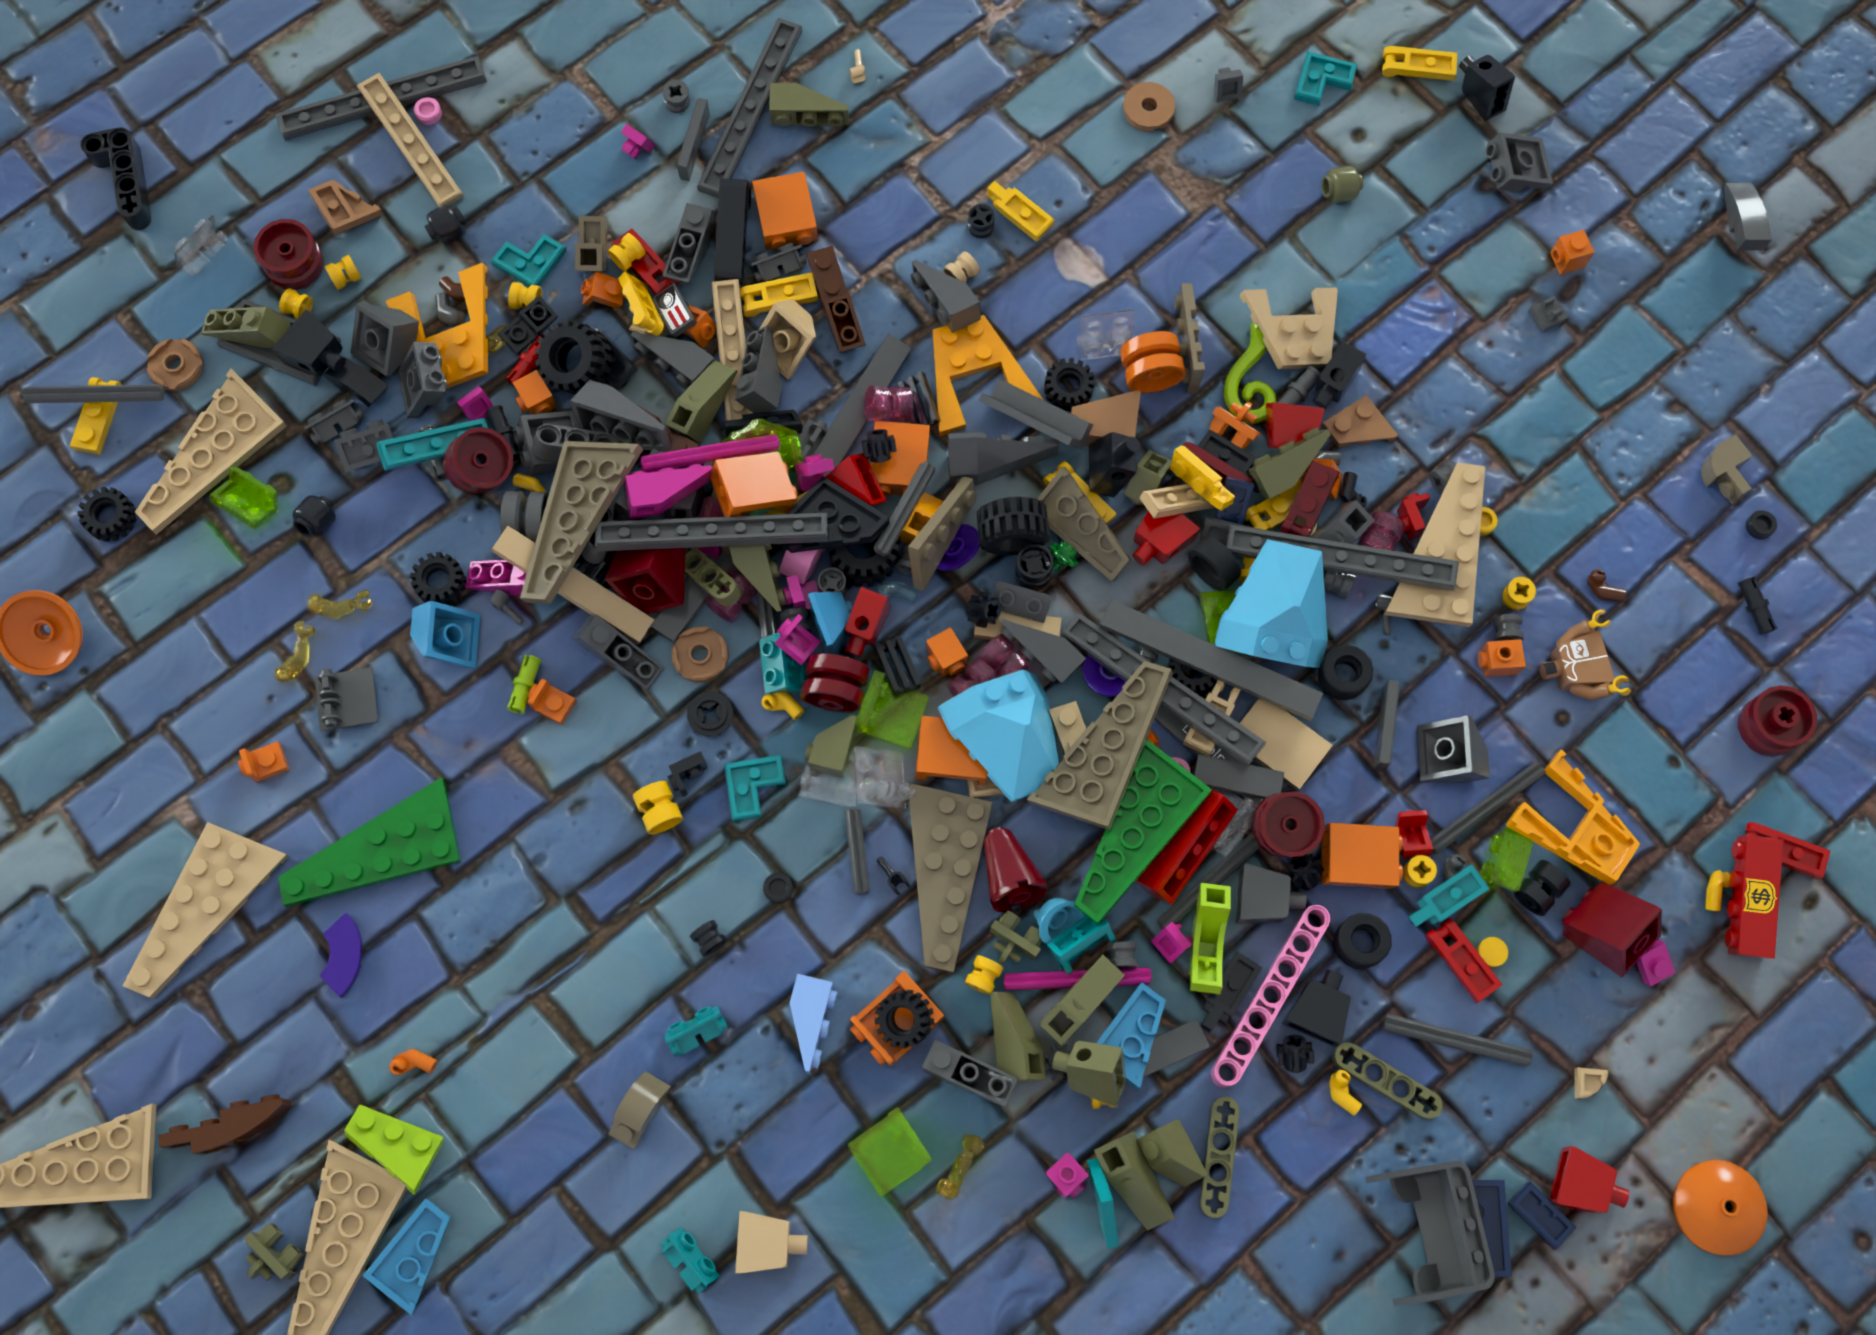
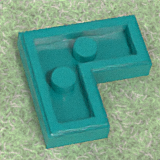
M1307 51L1294 99L1319 105L1325 84L1350 90L1357 64Z
M543 234L529 253L506 241L493 257L491 263L492 266L528 287L531 285L540 286L567 250L564 245Z
M782 755L724 764L732 821L737 822L761 818L758 789L786 785Z
M1098 1158L1087 1160L1090 1184L1097 1202L1100 1228L1107 1249L1118 1247L1119 1240L1114 1202L1104 1171Z

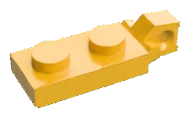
M994 181L987 188V196L993 201V206L997 211L1037 242L1054 225L1055 220L1015 187L1013 189L1009 187L1004 189Z
M1184 445L1174 450L1169 469L1176 476L1180 477L1196 493L1200 494L1220 511L1233 504L1235 496L1222 486L1221 476Z

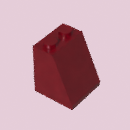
M685 548L618 550L615 553L605 580L623 600L645 614L681 606L684 602Z
M1600 882L1594 889L1590 888L1585 892L1581 903L1575 909L1570 908L1562 918L1563 936L1622 978L1661 937L1662 909L1604 882Z

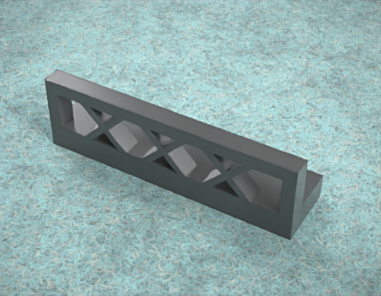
M1001 379L998 380L991 396L982 393L979 401L1082 450L1093 427V424Z

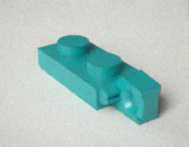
M1470 864L1422 896V899L1417 902L1420 909L1408 917L1415 927L1427 919L1433 925L1438 921L1441 922L1490 888L1473 864Z

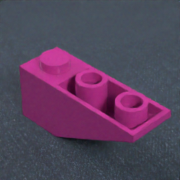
M694 464L683 469L663 468L658 472L646 473L644 471H637L626 475L624 491L630 519L662 514L708 483L712 471L711 465L702 466Z
M504 559L471 561L465 588L493 593L499 589L508 595L520 596L526 573Z

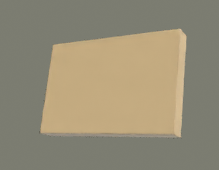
M1260 698L1239 723L1266 742L1255 760L1267 769L1284 772L1283 781L1297 791L1300 790L1333 746L1286 710Z

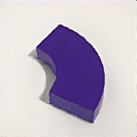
M348 913L341 916L323 933L329 943L330 956L328 964L320 974V977L340 998L346 995L357 979L361 968L363 947L359 929Z

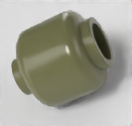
M1345 166L1330 169L1326 176L1323 177L1321 186L1323 195L1333 203H1341L1355 200L1360 190L1363 189L1364 182L1362 175L1358 174L1354 167Z

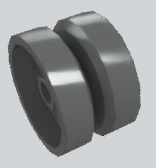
M505 491L501 504V535L506 527L509 526L535 543L548 500V492H531L526 499L523 492Z

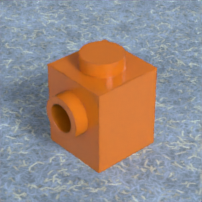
M1584 229L1560 236L1550 251V255L1560 275L1585 268L1595 253Z
M538 370L512 382L519 396L515 400L522 413L527 411L530 415L551 413L553 409L557 408L553 396L539 375Z
M951 627L926 640V650L929 654L927 660L934 671L939 670L942 677L948 674L951 676L957 675L966 668L968 654Z
M1522 640L1487 642L1478 652V665L1480 668H1483L1484 677L1518 675L1526 667Z

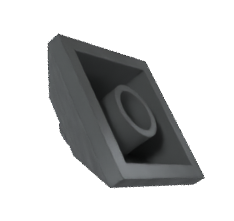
M357 303L350 353L385 376H391L403 361L413 342H416L419 321L399 309Z
M1466 715L1417 726L1421 782L1466 783L1490 778L1488 749L1471 716Z

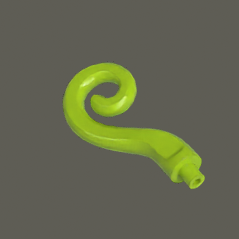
M1253 322L1250 324L1249 347L1235 362L1224 383L1223 394L1226 407L1236 417L1238 414L1230 408L1234 402L1243 407L1238 397L1239 383L1242 377L1267 351L1262 340L1264 335L1259 325ZM1262 381L1250 382L1242 390V398L1245 402H1249L1255 393L1261 394L1264 397V404L1261 408L1249 411L1257 416L1253 424L1266 420V403L1276 402V395L1272 387ZM1246 419L1243 420L1246 424H1252Z

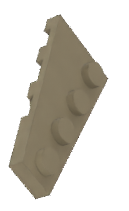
M1181 283L1179 294L1174 296L1175 310H1179L1180 318H1177L1176 322L1177 335L1182 336V343H1179L1181 348L1180 356L1184 359L1187 373L1181 383L1186 384L1187 394H1196L1202 381L1205 366L1204 362H1201L1202 346L1201 342H1198V321H1192L1196 316L1192 283Z
M1062 466L1037 498V500L1043 501L1047 506L1049 528L1065 542H1068L1109 580L1115 581L1132 559L1067 468Z
M962 477L908 546L914 588L922 591L925 590L969 510L975 504L977 495L974 492L973 479Z

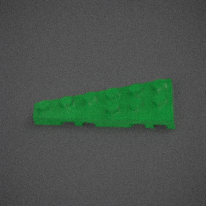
M1146 739L1111 829H1105L1101 842L1095 852V857L1075 901V907L1096 925L1102 922L1212 793L1211 788L1148 739Z

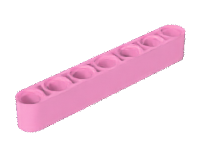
M1312 905L1298 918L1211 1069V1080L1217 1087L1229 1088L1241 1079L1329 926L1330 914L1325 907ZM1308 914H1314L1319 917L1320 927H1314L1309 924ZM1294 939H1301L1305 942L1306 952H1299L1294 948ZM1279 964H1286L1291 968L1292 975L1290 978L1283 977L1279 973ZM1265 989H1271L1276 992V1003H1269L1265 1000ZM1251 1014H1256L1262 1019L1263 1025L1261 1029H1255L1250 1025L1249 1016ZM1235 1040H1242L1247 1044L1248 1052L1246 1055H1240L1235 1051ZM1220 1066H1228L1232 1070L1233 1078L1231 1081H1225L1220 1077Z

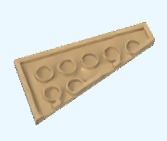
M231 368L226 375L227 380L221 389L217 388L212 395L213 401L207 410L200 413L178 446L180 450L172 461L169 460L164 467L166 471L158 483L152 485L135 511L156 535L286 427L284 421Z
M1457 462L1413 553L1459 561L1454 591L1399 583L1384 615L1470 627L1473 624L1485 466Z
M207 822L133 964L123 987L154 999L180 972L183 964L203 948L202 945L212 934L215 935L248 901V897L260 884L263 885L271 877L269 875L280 863L283 864L290 856Z
M152 1103L141 1107L142 1109L130 1114H123L112 1121L87 1128L46 1144L45 1147L35 1151H28L18 1155L17 1158L1 1163L0 1208L151 1199L156 1104Z
M328 1140L325 1167L322 1168L320 1178L322 1182L318 1200L315 1201L305 1248L304 1267L300 1272L297 1300L293 1305L287 1335L330 1334L407 1192L406 1185L396 1177L393 1178L386 1171L385 1167L333 1140Z

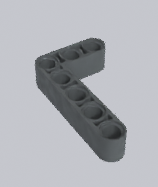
M543 424L537 428L532 450L539 459L558 462L564 441L617 443V440L611 434ZM614 499L600 522L613 521ZM595 529L581 553L583 558L589 563L598 564L606 559L608 551H596L593 545L595 544Z

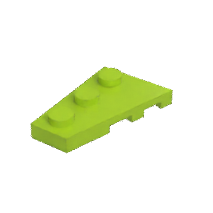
M360 1104L344 1130L345 1136L370 1158H374L385 1167L386 1171L393 1178L396 1177L406 1185L407 1190L414 1196L444 1143L443 1136Z

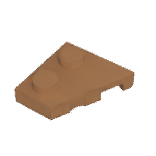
M333 179L308 189L309 196L334 235L382 216L379 206L375 204L373 206L369 205L361 199L360 195L346 190L343 185Z
M1367 395L1325 420L1321 425L1323 430L1329 429L1331 433L1329 438L1337 448L1348 447L1352 444L1367 445L1371 444L1372 441L1379 440L1393 442L1398 436Z

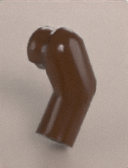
M448 276L440 279L439 286L453 300L465 301L461 283H455Z
M1599 569L1593 570L1587 578V585L1596 597L1602 600L1623 603L1626 597V589L1609 587L1605 581V572Z

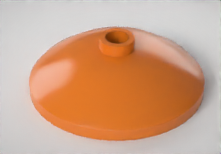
M29 590L12 596L0 607V652L18 670L32 675H51L68 667L78 656L83 641L81 622L74 609L61 597L43 590ZM44 625L50 627V633L44 630Z
M1721 1160L1698 1163L1689 1168L1680 1177L1675 1187L1673 1210L1677 1224L1686 1238L1701 1250L1714 1255H1736L1753 1247L1761 1238L1768 1217L1766 1199L1757 1181L1738 1165ZM1727 1201H1729L1732 1205V1211L1730 1213L1725 1209V1203Z

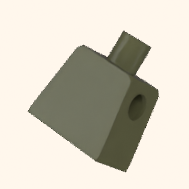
M1077 1041L1071 1054L1059 1051L1055 1053L1052 1068L1067 1073L1069 1088L1072 1091L1117 1107L1127 1082L1123 1048Z

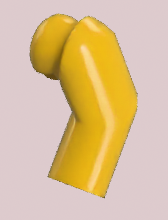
M517 473L513 477V485L529 490L530 492H547L537 478Z
M1717 870L1711 874L1706 889L1705 909L1721 911L1723 887H1730L1729 872Z
M1338 1070L1331 1075L1329 1080L1331 1098L1336 1104L1352 1116H1355L1362 1107V1103L1349 1094L1348 1083L1351 1080L1349 1073L1345 1070Z

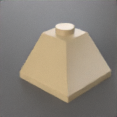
M793 299L775 302L760 329L767 325L770 327L778 369L787 380L792 378L816 338L812 316Z

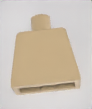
M739 1211L735 1273L743 1274L787 1268L789 1254L807 1255L808 1235H790V1221Z

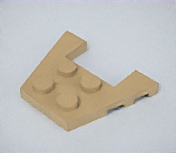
M1337 287L1315 288L1311 292L1315 310L1313 315L1272 316L1266 289L1244 290L1240 293L1243 304L1247 303L1252 312L1250 317L1253 323L1259 325L1264 335L1262 340L1278 370L1305 369L1308 366L1325 368L1332 357Z

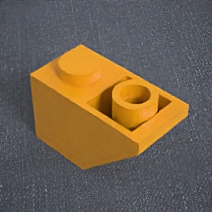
M924 493L900 534V541L910 545L943 503V500Z

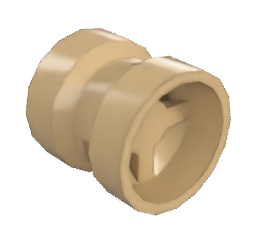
M964 251L957 257L956 262H950L943 268V273L966 283L967 279L974 278L980 273V267L976 260L968 252Z

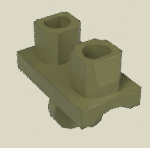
M1009 910L999 921L995 920L989 931L1008 944L1006 946L998 940L994 944L993 948L1002 953L998 961L1004 964L1010 958L1019 963L1022 955L1014 951V948L1035 961L1041 950L1039 947L1042 940L1039 936V929L1031 926L1024 938L1014 932L1021 919Z
M269 1223L258 1233L250 1232L243 1239L260 1257L259 1259L253 1252L246 1257V1260L252 1265L247 1272L251 1279L261 1275L266 1281L270 1280L274 1274L268 1267L280 1279L287 1277L291 1280L297 1274L294 1268L301 1261L304 1254L297 1246L291 1243L281 1253L273 1247L284 1236V1233L274 1223Z

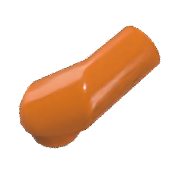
M410 1049L396 1055L390 1062L389 1069L394 1075H401L415 1068L431 1074L436 1068L438 1060L416 1049Z

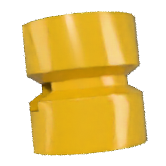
M664 780L646 785L633 794V799L639 812L645 813L642 820L648 834L653 835L667 831L683 821L677 803L671 802L674 796L670 786Z

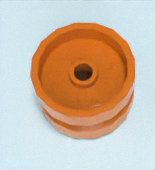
M1156 331L1138 335L1123 344L1119 351L1122 365L1126 369L1124 374L1130 391H1141L1142 394L1167 390L1179 384L1187 374L1184 361L1180 356L1181 348L1178 337L1172 332Z

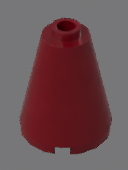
M996 827L990 830L984 839L990 903L993 910L1006 913L1008 910L1013 912L1012 906L1020 904L1021 909H1024L1040 901L1047 894L1045 888L1048 889L1047 883L1012 831L1003 827Z

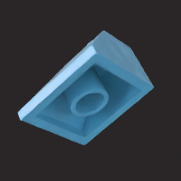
M812 592L808 594L810 612L826 654L838 655L847 638L844 630L853 608L850 600H844L841 592Z
M429 601L412 609L410 636L423 657L475 669L480 614Z

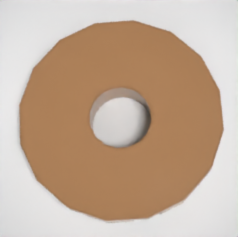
M1143 82L1133 86L1126 93L1123 102V113L1128 123L1137 130L1152 132L1154 129L1166 127L1172 120L1175 110V101L1171 92L1161 84L1154 82ZM1149 103L1154 105L1156 109L1147 111L1142 105Z
M186 339L164 340L151 350L147 358L148 375L156 385H161L164 390L168 391L184 390L195 384L202 375L204 368L203 356L196 346ZM173 360H181L178 368L169 369V364Z
M705 626L692 627L683 631L678 636L679 638L675 644H673L672 662L677 673L685 680L694 683H707L716 679L725 670L729 660L728 647L724 638L716 631ZM698 648L708 651L707 657L702 661L692 658L693 652Z

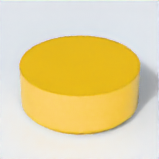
M1482 507L1480 536L1489 535L1495 529L1498 522L1495 512L1487 507Z
M1488 937L1482 940L1476 948L1490 968L1502 965L1508 958L1507 945L1497 937Z

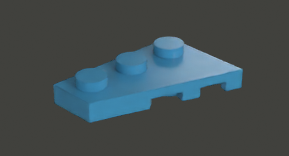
M1142 982L1096 1042L1097 1044L1123 1048L1126 1083L1136 1091L1141 1087L1145 1067L1150 1057V1050L1166 1002L1164 998Z
M425 1198L364 1273L363 1277L412 1315L451 1217L428 1198Z

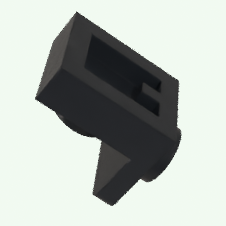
M701 751L669 765L672 774L667 776L673 791L680 790L683 797L687 796L688 793L682 780L685 778L688 780L695 779L704 773L703 770L708 768Z

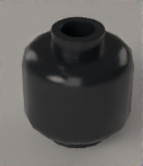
M444 204L427 214L429 224L424 227L432 240L437 238L442 244H447L465 233L464 226L467 223L457 206L452 207L449 204Z
M307 496L295 508L292 514L293 525L296 530L306 537H319L324 534L336 520L333 503L324 496Z

